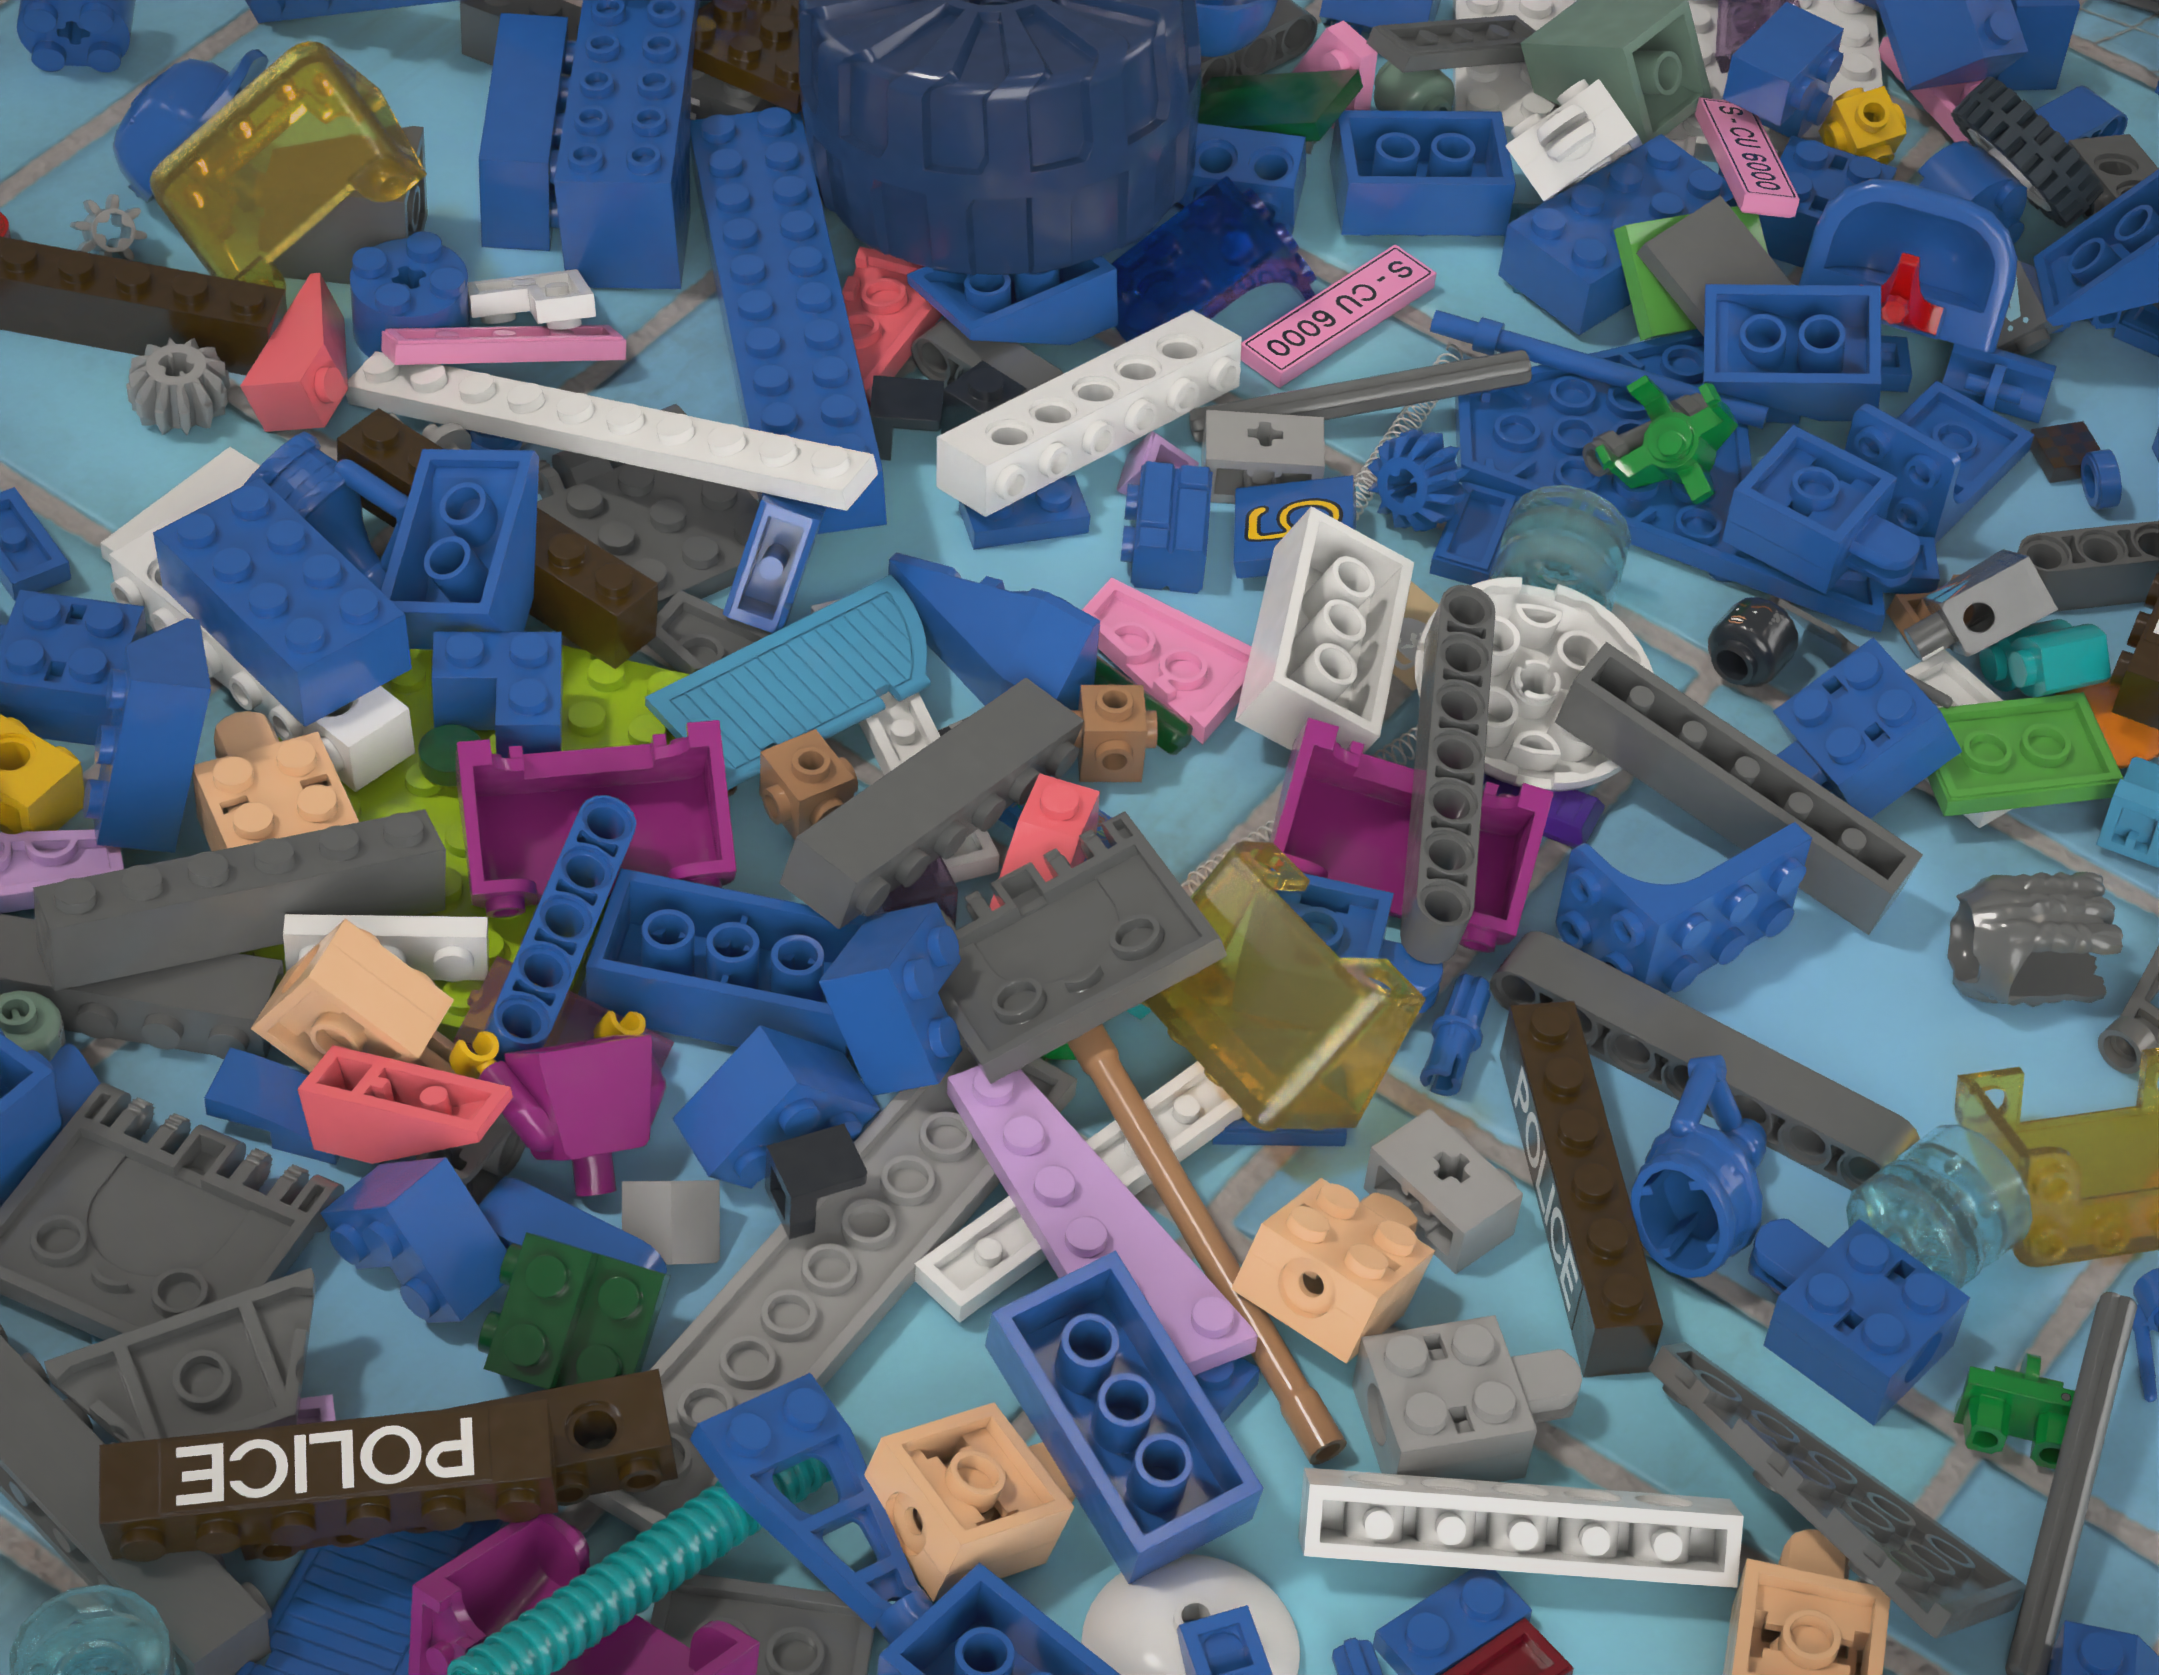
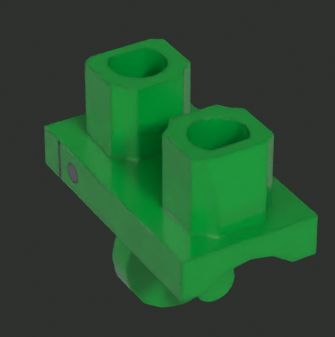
M2025 1354L2019 1372L1997 1366L1994 1367L1993 1371L1970 1366L1963 1392L1956 1404L1953 1422L1964 1425L1967 1449L1988 1454L2002 1452L2009 1435L2032 1441L2030 1459L2038 1466L2055 1469L2075 1391L2063 1388L2064 1382L2039 1377L2041 1356Z

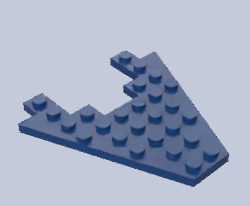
M1698 329L1590 353V355L1695 386L1703 385L1704 336ZM1881 335V391L1908 393L1912 379L1907 337ZM1538 365L1531 367V381L1527 384L1455 397L1457 447H1460L1457 454V467L1470 470L1464 478L1459 479L1461 483L1465 481L1519 496V504L1707 571L1712 578L1718 581H1734L1872 632H1881L1885 620L1883 593H1931L1938 588L1940 576L1934 537L1918 536L1920 549L1915 560V567L1910 580L1903 585L1889 588L1849 568L1827 594L1723 542L1722 538L1734 489L1752 470L1748 425L1737 422L1738 427L1716 451L1715 463L1709 472L1715 494L1695 505L1691 501L1684 485L1670 479L1630 489L1615 474H1605L1598 477L1593 475L1587 468L1583 459V448L1586 444L1592 442L1594 437L1609 430L1614 431L1619 436L1650 421L1644 406L1626 389L1548 366ZM1769 407L1766 423L1799 424L1801 416Z

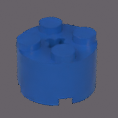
M20 0L17 33L21 43L32 54L31 60L33 64L41 70L55 72L61 70L65 65L88 66L99 72H113L121 65V58L126 54L130 44L136 0Z
M1967 141L1955 142L1941 149L1919 169L1918 173L1924 177L1919 186L1968 199L1992 211L2009 231L2013 245L2019 240L2025 228L2020 218L2027 202V187L1979 145L1976 144V147H1973Z
M420 231L413 233L408 238L390 240L373 247L361 248L353 254L350 272L353 336L357 346L369 358L376 351L382 352V331H385V329L470 327L467 268L463 260L454 251L442 245V240L437 234Z

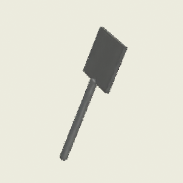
M1782 599L1778 602V605L1803 628L1841 648L1844 653L1850 655L1859 648V646L1851 643L1834 627ZM1907 673L1930 700L1945 708H1949L1953 704L1950 696Z

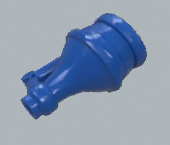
M304 431L295 435L268 457L244 485L258 478L265 481L381 591L408 496L352 460L342 459L337 462L320 450L321 445L317 438ZM360 495L397 520L381 560L372 548L363 520Z
M1721 1055L1697 1057L1689 1060V1079L1671 1119L1670 1128L1654 1139L1651 1149L1645 1158V1164L1640 1168L1631 1190V1208L1643 1246L1649 1255L1663 1268L1685 1278L1711 1275L1726 1263L1728 1257L1735 1256L1741 1250L1751 1245L1761 1225L1763 1196L1755 1169L1764 1159L1767 1136L1765 1130L1758 1122L1742 1118L1727 1083L1726 1063ZM1707 1104L1717 1126L1720 1128L1719 1130L1699 1124Z

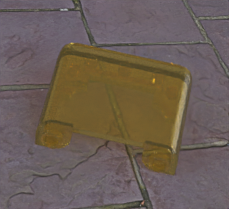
M307 41L296 44L287 50L160 162L153 170L149 182L158 205L211 276L285 289L286 291L285 279L272 262L353 191L356 190L373 202L385 203L396 200L423 179L427 173L381 90L326 45L320 42Z

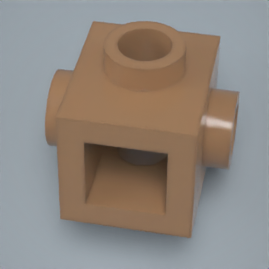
M1081 685L1078 710H1071L1084 720L1074 744L1079 748L1077 756L1079 782H1142L1146 748H1156L1157 713L1156 711H1146L1143 685Z
M816 729L760 752L759 795L762 797L764 808L773 823L777 825L782 823L794 840L802 832L853 798L854 793L858 790L857 776L850 762L845 757L838 758Z

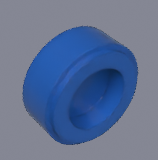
M2110 449L2087 452L2081 463V480L2088 504L2095 510L2117 507L2121 501L2122 483L2115 455Z

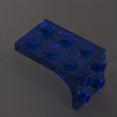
M1225 176L1111 263L1117 270L1118 325L1113 328L1126 343L1190 310H1194L1211 319L1245 293L1269 283L1289 284L1299 297L1306 302L1315 296L1310 285L1317 280V277L1302 256L1296 252L1300 248L1283 224L1278 222L1274 225L1269 218L1265 220L1270 213L1258 195L1250 187L1242 193L1231 179Z

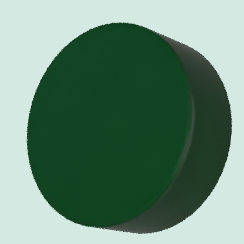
M454 724L438 726L428 731L420 740L418 748L419 767L424 777L440 786L456 787L457 742L481 740L479 735L470 728Z

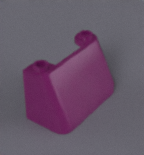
M1308 717L1292 746L1264 864V872L1266 866L1270 865L1394 893L1390 916L1401 919L1414 769L1363 754L1365 744L1352 741L1346 750L1336 742L1338 726ZM1486 782L1483 785L1474 910L1459 943L1461 946L1478 952L1491 953L1495 951L1496 945L1509 944L1516 937L1554 795L1552 791L1523 783L1518 796L1510 794H1499L1496 796L1499 785Z
M720 721L689 722L686 724L687 737L673 739L669 745L666 743V734H653L651 744L523 754L522 746L509 747L508 758H502L500 754H492L490 739L457 742L455 770L472 904L476 907L486 908V915L493 918L521 915L526 912L525 906L538 905L581 806L586 800L601 795L618 798L627 804L636 819L635 833L620 869L623 868L719 888L731 883L735 879L737 869ZM619 869V871H618V873H617V876H616V878H615V880H614V883H613V885H612V888H611V890H610V892H609V895H608L607 899H610V897H611V894H612L613 888H614V886H615V883H616L618 874H619V872H620V869Z
M552 1513L541 1514L527 1522L509 1523L413 1584L408 1674L447 1675V1668L452 1660L466 1655L470 1648L483 1643L486 1637L500 1632L505 1624L517 1620L520 1614L526 1610L535 1608L539 1601L551 1597L555 1590L567 1586L576 1576L585 1574L590 1567V1550L584 1535L576 1527L567 1524ZM635 1615L630 1622L618 1626L616 1631L610 1636L601 1638L597 1645L585 1649L583 1654L577 1659L568 1661L564 1668L552 1672L550 1675H756L760 1642L739 1628L724 1621L716 1620L708 1622L693 1634L689 1648L640 1616Z

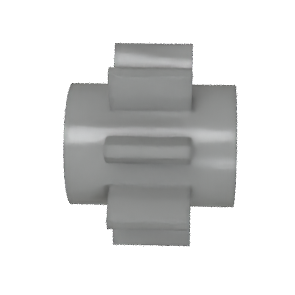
M109 194L106 199L105 209H100L97 203L92 200H85L83 202L84 208L89 215L84 221L71 222L70 225L73 229L82 231L85 240L79 245L77 251L90 252L94 249L99 251V255L112 257V252H118L121 258L130 261L134 260V254L129 246L133 243L134 239L141 240L147 238L146 233L136 230L133 221L140 214V208H131L126 211L118 209L120 200L116 194ZM110 215H112V225L121 227V234L119 238L110 239L108 246H106V236L97 234L98 223L108 222Z

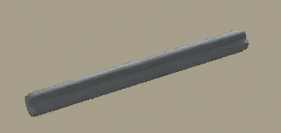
M1515 350L1199 407L1190 411V430L1195 442L1202 443L1206 410L1324 417L1325 421L1524 385L1531 381V362L1526 351Z
M2115 1292L2103 1293L2096 1306L2005 1667L2007 1675L2047 1674L2137 1311L2134 1299Z

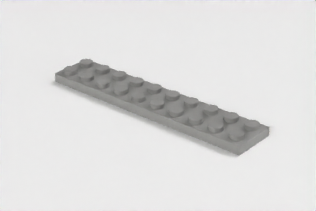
M961 1038L960 1045L963 1050L939 1084L900 1091L854 1142L867 1169V1182L859 1187L818 1198L814 1233L789 1240L781 1223L650 1369H659L678 1479L663 1481L657 1487L643 1492H628L621 1489L590 1495L587 1498L589 1501L642 1532L649 1530L658 1520L667 1518L673 1510L683 1507L689 1499L699 1496L704 1489L714 1486L718 1479L689 1439L697 1424L808 1373H811L820 1387L823 1388L915 1282L916 1264L914 1263L954 1236L1000 1183L998 1177L947 1095V1079L949 1076L978 1066ZM1041 1058L1021 1068L1060 1113L1075 1096L1077 1078ZM597 1438L588 1442L584 1448L600 1449L607 1446L612 1440Z

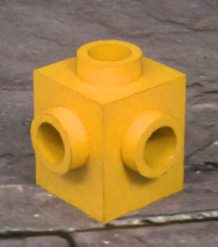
M1885 86L1864 92L1863 88H1854L1842 93L1833 101L1831 110L1818 130L1824 145L1857 156L1870 157L1886 165L1894 159V153L1907 134L1904 113L1897 103L1892 102Z

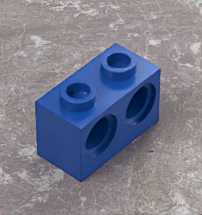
M1198 123L1195 169L1187 191L1183 196L1184 211L1198 212L1208 216L1221 215L1252 219L1263 223L1276 222L1294 225L1306 176V137Z

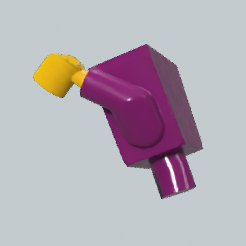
M608 1011L596 1024L593 1030L594 1039L505 1053V1062H496L494 1059L499 1051L497 1037L491 1032L482 1031L477 1034L472 1043L473 1049L478 1055L468 1049L466 1042L458 1040L449 1058L451 1068L458 1075L511 1087L513 1098L501 1114L526 1147L530 1148L531 1154L536 1160H572L576 1196L601 1195L617 1190L612 1152L647 1145L650 1140V1127L654 1122L667 1088L666 1080L652 1053L651 1035H641L646 1027L645 1018L642 1014L632 1011L628 1012L620 1023L616 1019V1014L613 1011Z

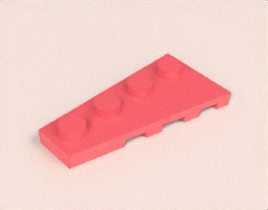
M859 246L855 257L856 268L854 274L847 277L842 294L870 409L873 376L895 377L912 355L911 347L913 341L935 326L942 317V314L908 284L907 274L925 266Z

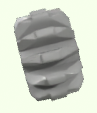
M169 338L166 346L158 347L147 344L144 356L132 358L129 370V383L126 386L128 401L132 403V410L137 412L142 425L150 426L156 424L162 435L173 428L182 429L188 435L192 426L197 425L203 428H210L213 417L225 414L230 381L229 373L225 370V362L220 361V358L217 357L215 347L199 348L195 338L185 344H175Z

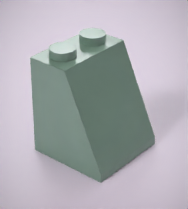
M1577 0L1520 43L1535 94L1561 106L1557 98L1568 88L1583 79L1586 80L1589 86L1599 79L1638 134L1642 144L1660 134L1667 135L1696 112L1699 97L1713 98L1688 0Z

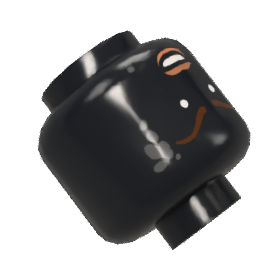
M1759 597L1745 598L1734 604L1716 623L1708 637V652L1716 672L1729 683L1745 687H1761L1772 681L1793 658L1798 648V632L1788 613L1774 602Z

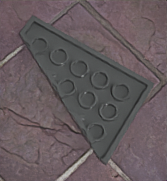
M1687 1343L1663 1345L1648 1369L1664 1384L1662 1386L1663 1391L1679 1404L1691 1409L1754 1469L1752 1474L1757 1481L1771 1491L1783 1496L1849 1559L1847 1564L1854 1573L1870 1584L1879 1587L1932 1637L1937 1639L2015 1609L2024 1595L2026 1587L2020 1580Z

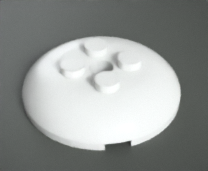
M1505 577L1481 581L1471 585L1489 595L1494 603L1496 612L1484 773L1499 781L1521 787L1523 783L1549 791H1568L1594 785L1620 772L1623 768L1556 724L1555 720L1574 679L1605 642H1608L1653 673L1649 659L1632 632L1621 620L1600 603L1585 594L1557 584L1555 590L1538 586L1523 585L1522 577ZM1436 610L1428 620L1416 650L1415 680L1419 698L1425 638Z

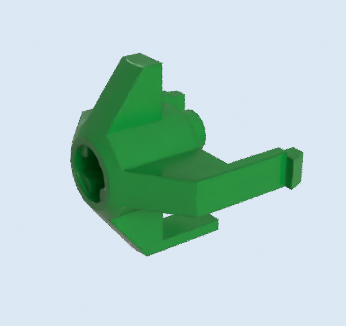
M1647 375L1626 386L1629 393L1644 406L1651 423L1644 434L1643 445L1620 459L1604 444L1596 447L1595 455L1602 469L1609 468L1630 489L1668 479L1678 484H1683L1695 505L1714 495L1715 490L1709 472L1715 463L1716 451L1738 427L1730 408L1721 400L1714 384L1704 383L1698 387L1708 407L1691 417L1681 412H1676L1665 393Z

